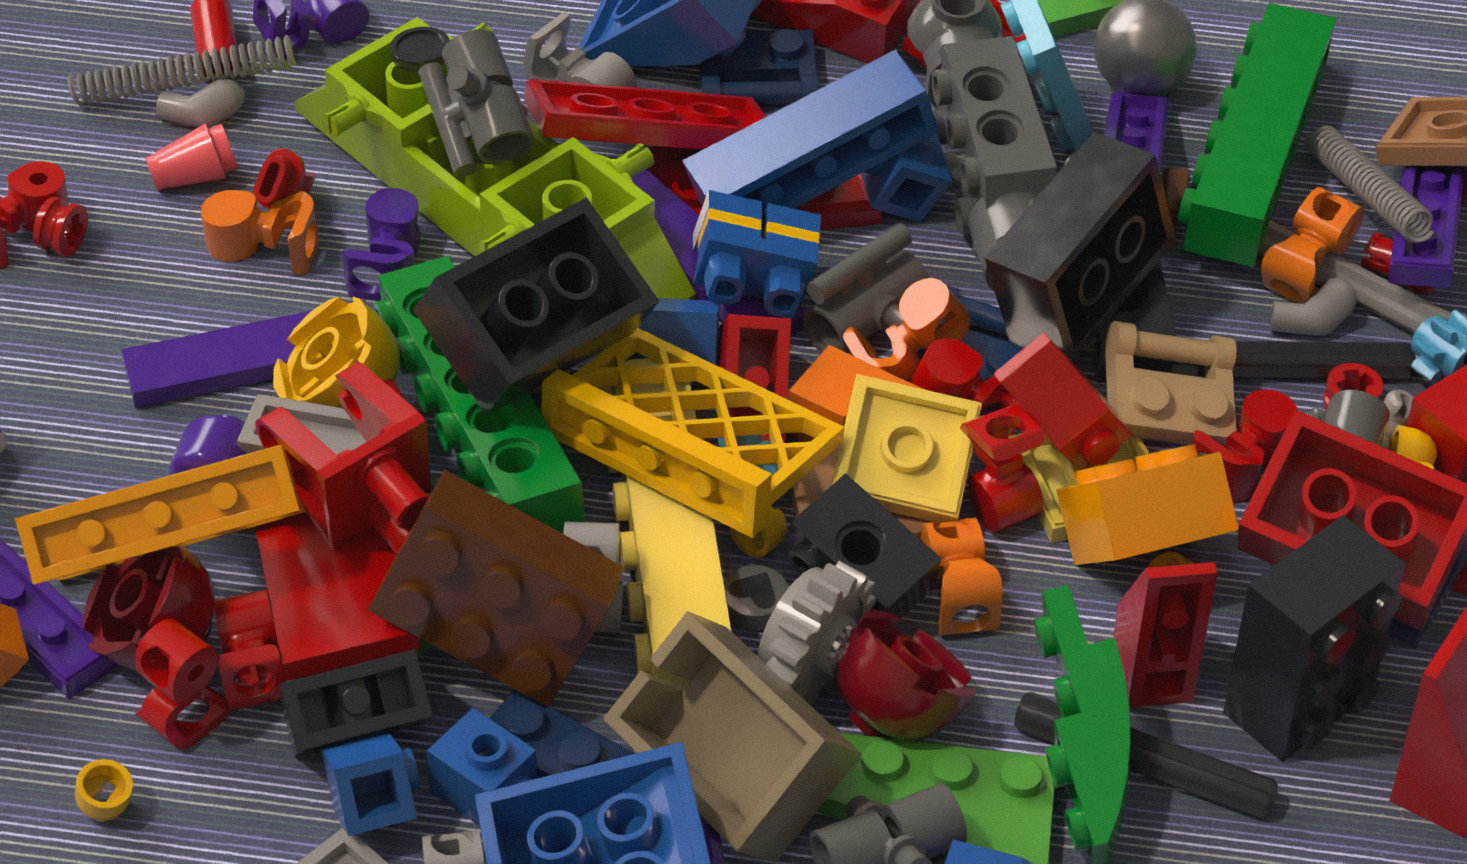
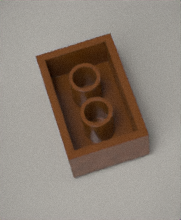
M444 469L390 564L368 611L549 707L610 608L624 567Z

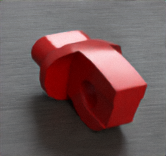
M287 148L275 149L268 155L262 165L254 185V196L261 206L269 209L275 201L290 197L297 192L303 191L309 194L316 175L305 171L304 161L296 152Z

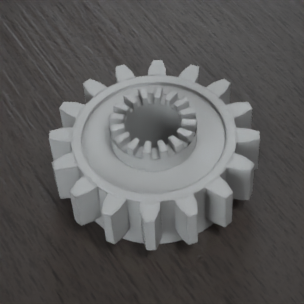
M838 561L836 566L828 563L825 565L824 570L814 567L804 572L792 583L772 612L761 638L758 657L809 705L815 704L820 690L826 694L830 691L833 678L837 677L840 651L847 641V637H850L864 612L869 611L876 602V597L871 595L876 586L875 582L869 580L867 575L842 561Z

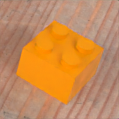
M1195 444L1135 457L1137 470L1134 459L1075 471L1077 484L1056 489L1074 565L1115 561L1238 530V522L1221 452L1198 456Z

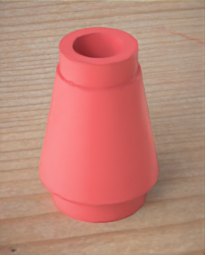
M205 123L158 150L156 154L145 157L157 191L168 187L174 188L226 179L224 173L238 169L222 124L207 128Z

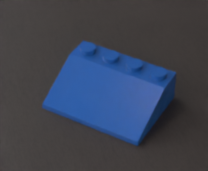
M602 0L579 48L586 53L585 57L589 60H595L601 54L611 52L624 59L629 66L697 65L716 54L723 57L733 52L743 42L746 36L744 31L751 13L759 6L762 0Z
M682 742L475 794L487 864H711Z

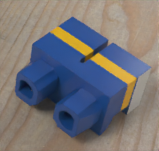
M708 190L693 232V251H698L693 284L705 286L707 298L710 302L730 306L740 302L742 295L764 299V308L768 311L769 315L783 318L794 317L797 308L801 307L807 292V284L811 282L818 264L821 215L768 203L762 218V201Z

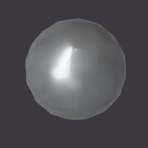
M1124 0L1112 7L1103 17L1094 39V57L1100 74L1113 88L1122 93L1151 96L1166 95L1178 88L1189 76L1197 55L1196 34L1192 23L1179 7L1167 0Z

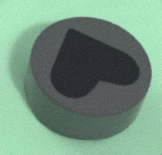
M748 565L730 573L724 581L730 622L746 630H765L772 612L788 589V584L784 577L776 570L762 565Z

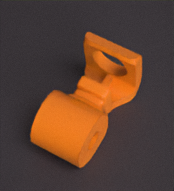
M1316 187L1307 196L1293 219V232L1295 234L1287 240L1271 246L1265 253L1261 265L1263 285L1296 303L1306 304L1316 293V269H1319L1325 254L1333 252L1337 255H1342L1352 244L1364 217L1363 207L1322 187Z
M224 190L213 194L202 204L201 218L206 246L209 254L215 259L224 262H236L246 259L256 252L260 242L264 243L266 248L275 249L283 230L291 228L292 230L287 240L292 271L296 275H303L309 271L319 246L314 201L309 194L301 191L290 197L277 200L271 204L268 212H261L258 208L256 197L248 191Z
M934 278L922 279L912 284L900 299L899 312L902 324L898 327L893 324L885 330L892 342L893 355L891 357L877 358L876 351L872 345L853 327L846 329L843 338L854 357L910 382L920 363L916 352L921 348H928L930 344L939 339L950 338L961 341L969 329L970 316L967 309L941 280Z
M966 518L950 522L923 523L920 540L942 558L937 579H942L938 623L939 635L998 630L1000 628L1003 602L1002 579L999 571L991 564L985 562V544L978 520L976 518ZM981 605L988 608L987 612L978 620L968 623L953 620L954 615L967 606Z

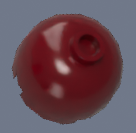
M182 545L126 559L120 566L115 563L108 564L100 572L86 602L82 618L83 630L93 635V643H87L91 651L108 661L136 670L135 654L140 641L155 624L164 619L174 618L206 642L211 633L215 609L214 584L200 560Z
M875 609L864 612L840 651L837 670L840 692L845 702L852 709L849 715L852 723L868 736L884 738L885 735H888L894 739L904 741L923 740L945 730L963 712L976 694V688H965L972 679L968 670L950 651L921 629L916 632L913 638H910L894 629L901 618Z

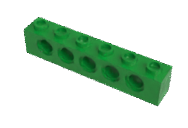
M449 256L378 275L381 301L373 303V310L386 322L396 338L400 350L399 368L403 375L412 373L414 388L421 409L424 413L433 411L436 431L443 449L446 452L455 451L460 478L563 534L565 522H585L582 482L529 392L486 416L414 313L413 309L435 277L455 267Z

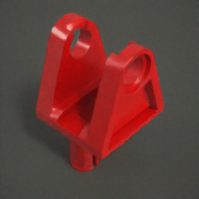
M357 362L335 375L340 385L344 388L337 396L366 443L352 451L345 449L336 455L282 406L257 419L255 427L264 449L281 444L284 445L299 502L332 550L367 529L375 528L397 554L430 495L428 493L432 492L427 424L424 417L367 366Z

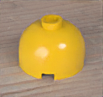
M340 297L329 299L312 310L288 337L287 340L295 348L290 354L287 364L281 359H277L274 367L273 387L280 398L343 408L337 394L343 391L344 388L340 385L335 375L357 362L364 364L383 381L392 378L394 382L396 381L400 366V350L393 332L379 314L361 299L353 297L354 302L349 304Z

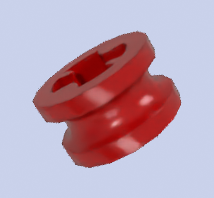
M55 196L47 199L36 215L33 226L34 244L44 250L54 248V251L61 256L69 257L74 254L80 247L87 230L88 214L86 208L77 203L67 205L64 199Z
M1344 363L1336 366L1329 373L1323 397L1325 411L1327 412L1333 395L1343 390L1367 392L1381 399L1384 387L1382 378L1375 370L1366 365Z

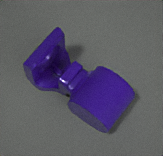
M254 0L253 22L265 41L267 38L272 40L274 53L277 58L274 40L277 36L281 39L286 60L287 54L283 40L285 35H288L291 39L293 53L306 44L309 33L312 30L319 32L328 44L346 42L354 39L365 29L369 21V10L362 0H306L305 3L303 0H292L289 21L286 23L287 9L282 0ZM268 10L270 14L271 23L269 21Z
M387 188L375 192L366 201L367 233L370 252L354 249L342 251L345 286L350 297L381 301L379 285H368L361 282L353 273V269L356 267H369L380 274H385L415 265L414 257L418 252L421 240L417 225L419 204L416 197L409 191L400 188Z

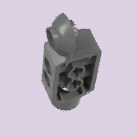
M921 0L907 21L908 37L915 49L923 54L927 66L925 90L927 91L930 103L933 104V113L939 129L937 134L952 179V183L947 190L954 189L956 195L954 213L958 232L960 234H968L974 256L979 258L986 283L994 291L984 257L989 253L993 243L999 237L1004 236L1025 212L1032 198L1040 194L1057 175V166L1014 37H1003L1001 18L989 0Z

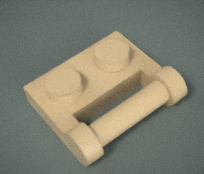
M1114 321L1108 328L1105 340L1108 403L1133 433L1132 437L1192 444L1194 431L1199 430L1225 447L1227 437L1236 431L1232 370L1236 361V342L1233 338L1215 335L1206 341L1137 331L1134 324ZM1133 356L1204 365L1205 378L1134 368Z

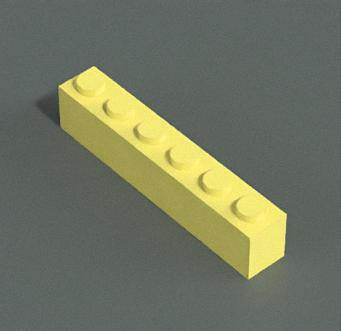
M644 358L626 360L624 364L625 366L655 365L658 362ZM690 382L675 383L677 392L692 391ZM663 383L630 385L632 394L665 392ZM619 386L599 388L611 395H621ZM695 410L682 411L684 420L696 419ZM671 412L649 413L664 421H673ZM608 466L609 473H619V471ZM621 473L622 482L613 483L612 486L616 522L628 521L629 531L620 532L621 563L624 567L623 571L635 570L636 582H628L626 585L630 622L642 621L643 634H634L637 674L643 671L681 685L685 689L691 680L659 669L649 659L687 611L721 624L731 631L713 518Z

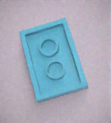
M1007 1L1001 4V8L1013 36L1017 37L1025 33L1027 38L1016 43L1030 77L1040 72L1043 78L1033 83L1047 115L1055 111L1059 112L1060 116L1050 121L1063 152L1072 148L1077 152L1094 131L1039 1Z

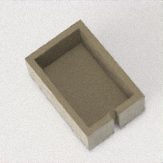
M687 611L649 659L657 668L691 680L685 689L681 685L640 671L603 720L637 753L682 742L699 814L737 852L776 863L862 753L727 627Z

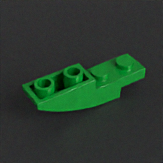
M1068 584L1042 591L1043 617L1033 619L1034 630L1042 657L1046 659L1055 656L1061 675L1060 678L1053 679L1052 683L1062 718L1054 720L1055 745L1045 748V753L1055 787L1067 786L1074 808L1065 810V818L1075 851L1087 849L1092 864H1110L1119 839L1127 803L1130 771L1129 701L1124 670L1115 637L1088 644Z

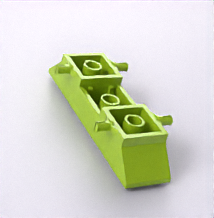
M419 17L414 18L325 69L326 83L294 101L295 110L386 185L390 188H400L412 193L418 201V211L473 256L492 248L587 197L657 298L696 300L694 289L655 219V200L638 188L631 179L654 165V157L648 147L644 149V144L636 145L635 148L617 159H609L608 157L593 153L574 137L562 144H559L553 138L542 137L538 127L527 119L534 137L533 144L529 150L509 161L487 163L478 157L471 138L468 142L477 164V170L465 177L454 175L418 72L403 70L392 61L390 45L395 36L407 29L430 27ZM480 23L472 29L493 32L489 26L486 27L485 23ZM444 63L441 67L447 79L448 71Z

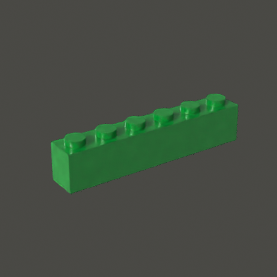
M1269 3L1261 24L1251 22L1243 54L1238 55L1235 63L1231 87L1226 86L1218 120L1213 119L1205 146V154L1200 153L1191 183V188L1193 189L1186 188L1182 198L1177 223L1187 226L1183 250L1255 267L1269 223L1273 217L1327 66L1336 18Z

